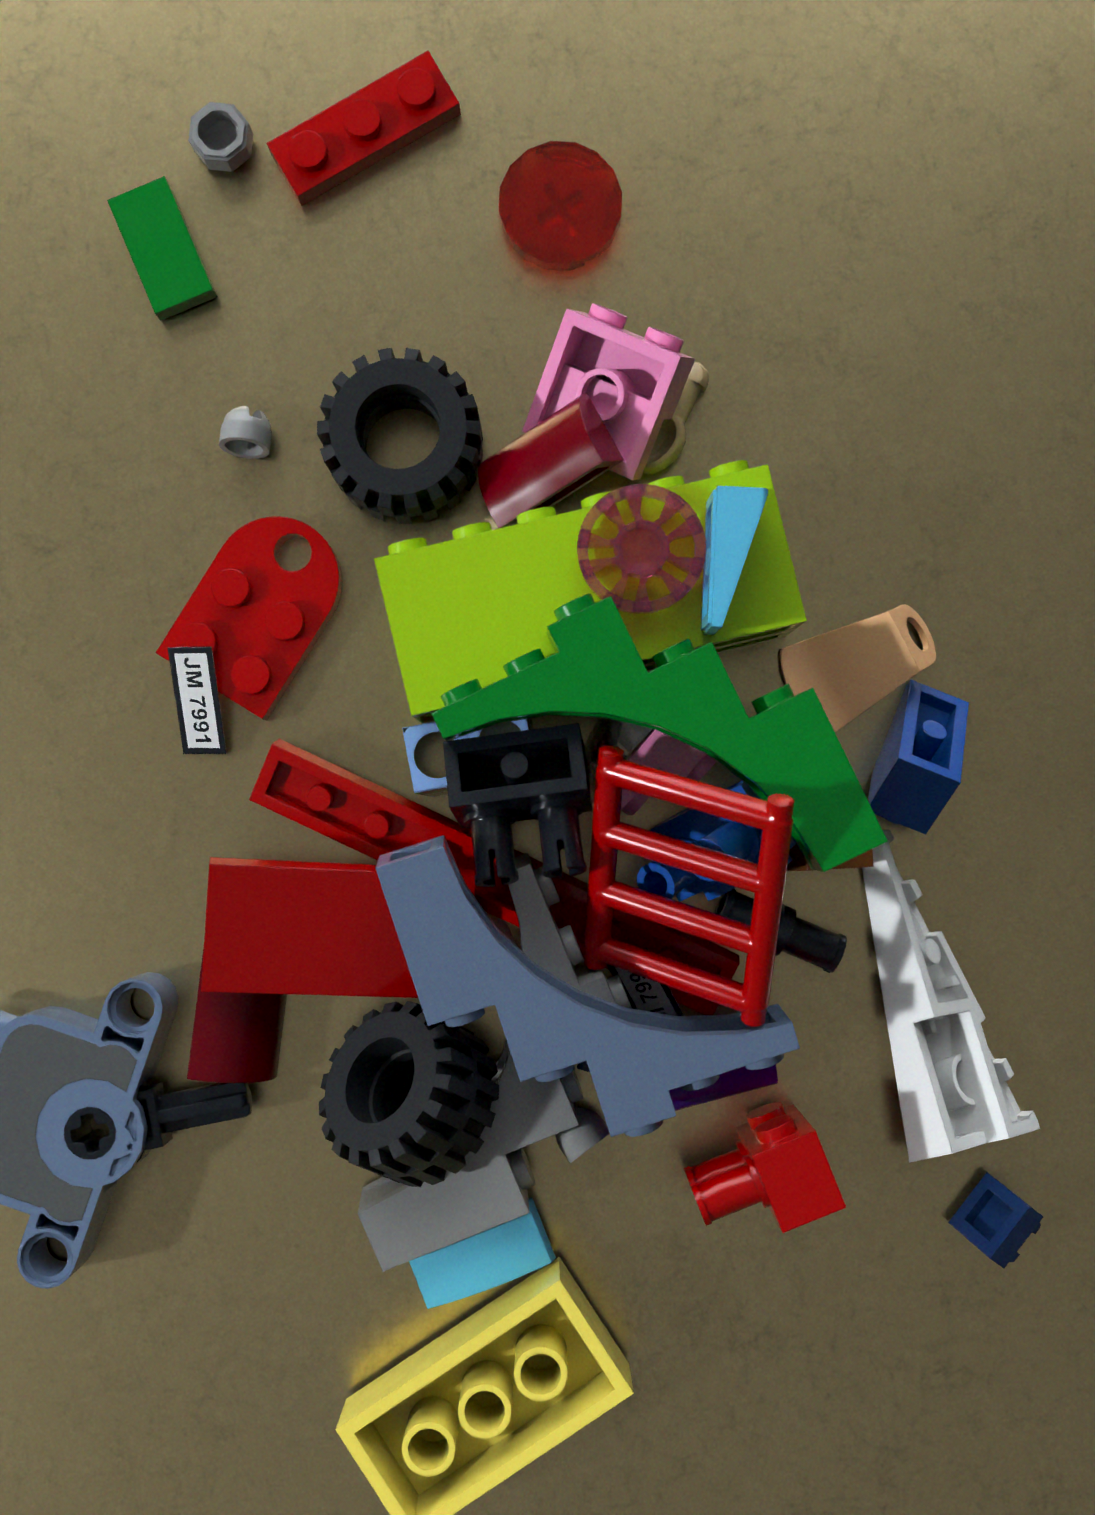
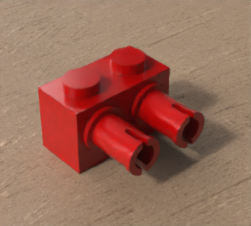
M774 1102L754 1109L746 1115L747 1123L735 1127L740 1138L739 1141L735 1142L737 1149L692 1167L684 1168L706 1226L712 1224L715 1220L761 1202L764 1208L769 1207L782 1233H785L846 1208L816 1130L794 1104L783 1107L781 1102Z

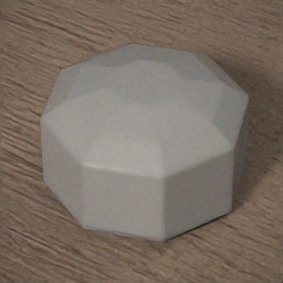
M209 102L191 117L188 141L194 152L209 170L233 172L251 158L254 134L248 121L234 104Z

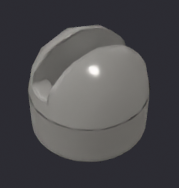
M248 406L232 409L226 414L221 425L219 447L223 451L241 458L259 459L268 456L272 431L271 423L264 412L256 410L252 416H249Z
M575 1107L579 1125L555 1134L556 1142L569 1163L610 1134L608 1127L601 1117L591 1109Z

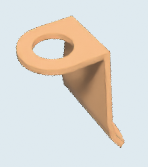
M902 604L887 612L779 649L778 660L784 685L789 683L794 695L814 688L834 732H837L923 669L932 665L936 661V648L931 633L920 615L912 607ZM907 621L918 632L922 641L923 651L912 640L907 628Z

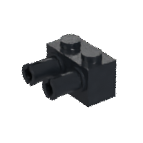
M579 723L443 742L449 808L461 829H471L476 874L474 876L475 885L496 887L493 862L495 858L497 876L501 878L503 886L519 880L518 871H516L511 825L517 821L531 819L538 820L543 876L563 878L560 855L562 849H565L566 867L569 869L570 877L587 871V865L584 861L579 815L584 812L593 811L586 752Z

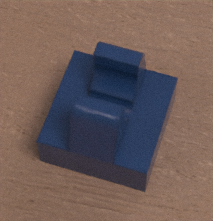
M986 1172L948 1223L992 1261L1005 1268L1009 1262H1014L1020 1254L1017 1251L1030 1234H1036L1040 1229V1221L1043 1216Z

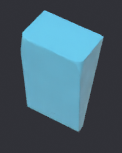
M717 486L706 502L701 631H704L703 635H714L723 626L768 496L767 488Z

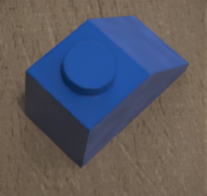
M910 679L873 768L868 801L874 814L892 823L901 824L925 835L927 834L961 783L969 702Z

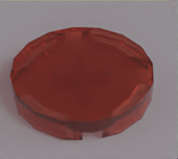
M549 141L528 149L509 166L500 185L499 220L504 234L513 244V249L524 260L545 270L570 271L584 266L586 261L592 260L598 254L600 256L611 246L619 229L622 210V190L614 169L598 152L579 143Z

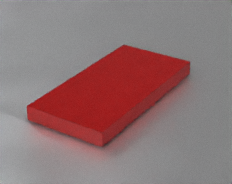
M210 857L201 992L418 998L375 869L376 865ZM459 869L466 885L474 895V876L476 874L472 869Z

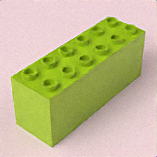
M747 460L732 461L710 469V478L685 484L683 476L665 477L645 485L646 493L620 499L618 491L603 492L581 500L582 509L556 515L554 507H541L517 515L518 524L492 530L489 522H480L453 530V540L427 545L426 538H412L389 545L387 547L389 555L374 558L411 716L422 724L433 722L435 720L431 713L445 707L440 696L449 690L474 679L479 680L482 688L508 676L503 666L533 650L541 649L545 658L556 654L547 635V626L558 621L554 611L560 606L590 593L595 603L609 596L612 597L647 670L657 668L652 656L689 638L694 649L712 642L717 653L789 635L805 623L807 619L768 464L749 468ZM717 486L767 488L768 496L723 626L714 635H703L704 631H701L706 502Z

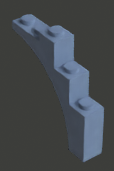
M444 835L380 855L375 869L427 1025L430 1026L445 1021L447 1027L462 1026L481 1018L485 1014L484 1008L495 1005L520 1082L531 1078H536L538 1082L554 1081L570 1074L575 1069V1064L587 1061L611 1137L623 1133L631 1137L642 1136L657 1130L663 1124V1120L675 1117L676 1113L669 1090L679 1087L686 1091L699 1090L718 1081L720 1078L719 1074L744 1066L750 1070L768 1068L779 1063L784 1058V1053L800 1049L793 1023L779 1004L767 1007L764 1025L752 1027L741 1021V1012L729 1015L673 1016L626 1008L569 985L533 962L494 925L466 885Z

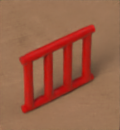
M605 745L600 747L594 791L584 940L585 966L593 970H601L610 965L740 1011L741 1021L748 1026L759 1027L764 1025L770 1000L793 827L794 799L785 794H772L768 796L766 801L624 760L623 749L616 746ZM622 788L761 829L762 836L758 864L620 822ZM618 850L753 892L754 901L751 925L615 881ZM613 908L747 953L744 982L740 983L611 938Z

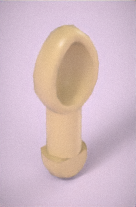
M694 362L672 419H664L643 471L645 474H655L664 470L682 452L686 443V428L684 424L699 393L705 392L709 381L708 371L699 362Z

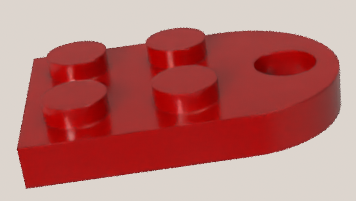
M272 516L245 524L235 531L224 543L157 649L156 654L169 661L167 647H212L218 692L267 721L338 607L342 593V572L335 552L323 536L314 528L293 518ZM293 538H301L308 541L312 550L309 563L297 571L283 569L278 559L281 546Z

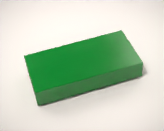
M165 176L107 200L154 313L160 321L217 297L173 190Z

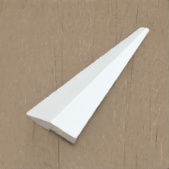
M883 830L888 842L872 849L874 867H862L909 1163L953 1154L1040 1129L1038 1119L1033 1111L1020 1110L1006 1082L1012 1078L1014 1072L1006 1058L994 1059L981 1026L986 1017L942 931L930 932L914 902L923 894L915 879L903 880L889 845L895 839L890 830Z

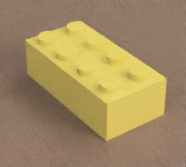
M558 1257L552 1263L544 1266L346 1398L335 1430L390 1515H453L634 1394L630 1364L561 1258Z

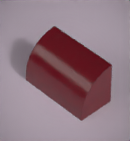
M583 393L484 460L478 469V481L485 504L499 529L518 524L516 516L523 512L554 506L624 459L587 393Z
M202 955L187 1079L217 1083H256L275 1079L278 1070L287 994L201 992Z

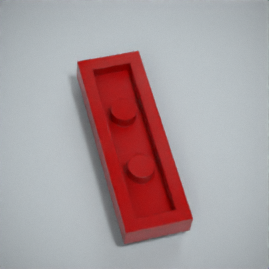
M426 51L266 144L300 205L303 206L461 115L460 103L430 52Z

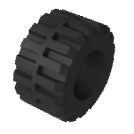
M392 348L378 350L380 361L369 364L365 355L352 362L356 373L349 378L341 371L332 381L337 391L335 396L332 397L324 394L320 408L325 416V420L317 421V436L323 444L320 452L324 463L349 500L360 510L363 508L368 509L374 518L386 522L387 516L396 517L399 524H412V517L423 515L425 521L437 518V509L447 505L451 510L461 502L459 493L464 488L468 491L471 490L476 481L475 469L482 463L483 436L473 394L469 395L467 392L466 382L456 371L452 375L449 374L446 362L434 355L429 362H425L422 359L420 350L406 348L404 358H395ZM399 409H414L426 413L437 422L440 430L438 442L427 458L414 466L402 469L384 467L371 460L366 450L367 440L371 429L380 418Z
M396 1001L385 1004L382 1012L375 1009L363 1016L362 1025L359 1027L352 1025L345 1033L346 1041L340 1049H334L329 1061L333 1062L330 1071L323 1075L320 1088L325 1090V1097L319 1101V1115L327 1118L322 1126L325 1139L333 1142L332 1150L339 1157L348 1160V1163L411 1187H421L423 1182L431 1185L443 1182L446 1170L455 1174L466 1166L465 1156L470 1151L477 1154L484 1143L480 1136L485 1126L492 1127L496 1113L490 1111L491 1103L499 1099V1085L491 1081L498 1072L495 1060L487 1056L489 1048L484 1041L474 1036L473 1032L462 1026L447 1027L445 1021L428 1026L422 1007L418 1003L407 1001L405 1005H402Z

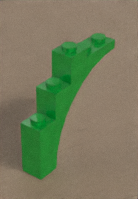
M590 593L560 606L554 611L558 621L547 626V635L556 654L545 658L541 649L528 652L503 666L508 677L485 688H482L478 679L461 684L441 695L440 697L445 707L431 713L443 739L446 741L460 738L498 723L550 715L608 718L659 731L707 754L748 784L760 799L767 801L768 796L772 794H785L794 799L791 837L813 870L828 871L888 842L814 688L794 695L788 683L751 701L756 715L748 717L713 643L710 642L694 649L690 638L652 656L657 668L648 672L611 596L595 603Z

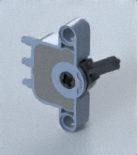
M147 972L118 983L110 990L106 997L99 1019L56 1006L37 1009L21 1016L0 1010V1204L30 1214L18 1249L17 1264L23 1278L35 1287L49 1289L61 1285L89 1259L99 1237L117 1185V1180L145 1158L151 1149L163 1147L172 1140V1132L244 1118L252 1112V1095L247 1083H216L164 1094L162 1082L150 1085L145 1083L155 1075L177 1012L179 1000L174 984L160 973ZM135 988L148 992L153 999L155 1007L154 1014L150 1020L138 1017L131 1008L130 999ZM94 1118L96 1124L107 1123L109 1133L105 1135L103 1129L93 1130L91 1119ZM47 1237L55 1238L63 1243L68 1254L67 1261H60L52 1257L47 1248Z

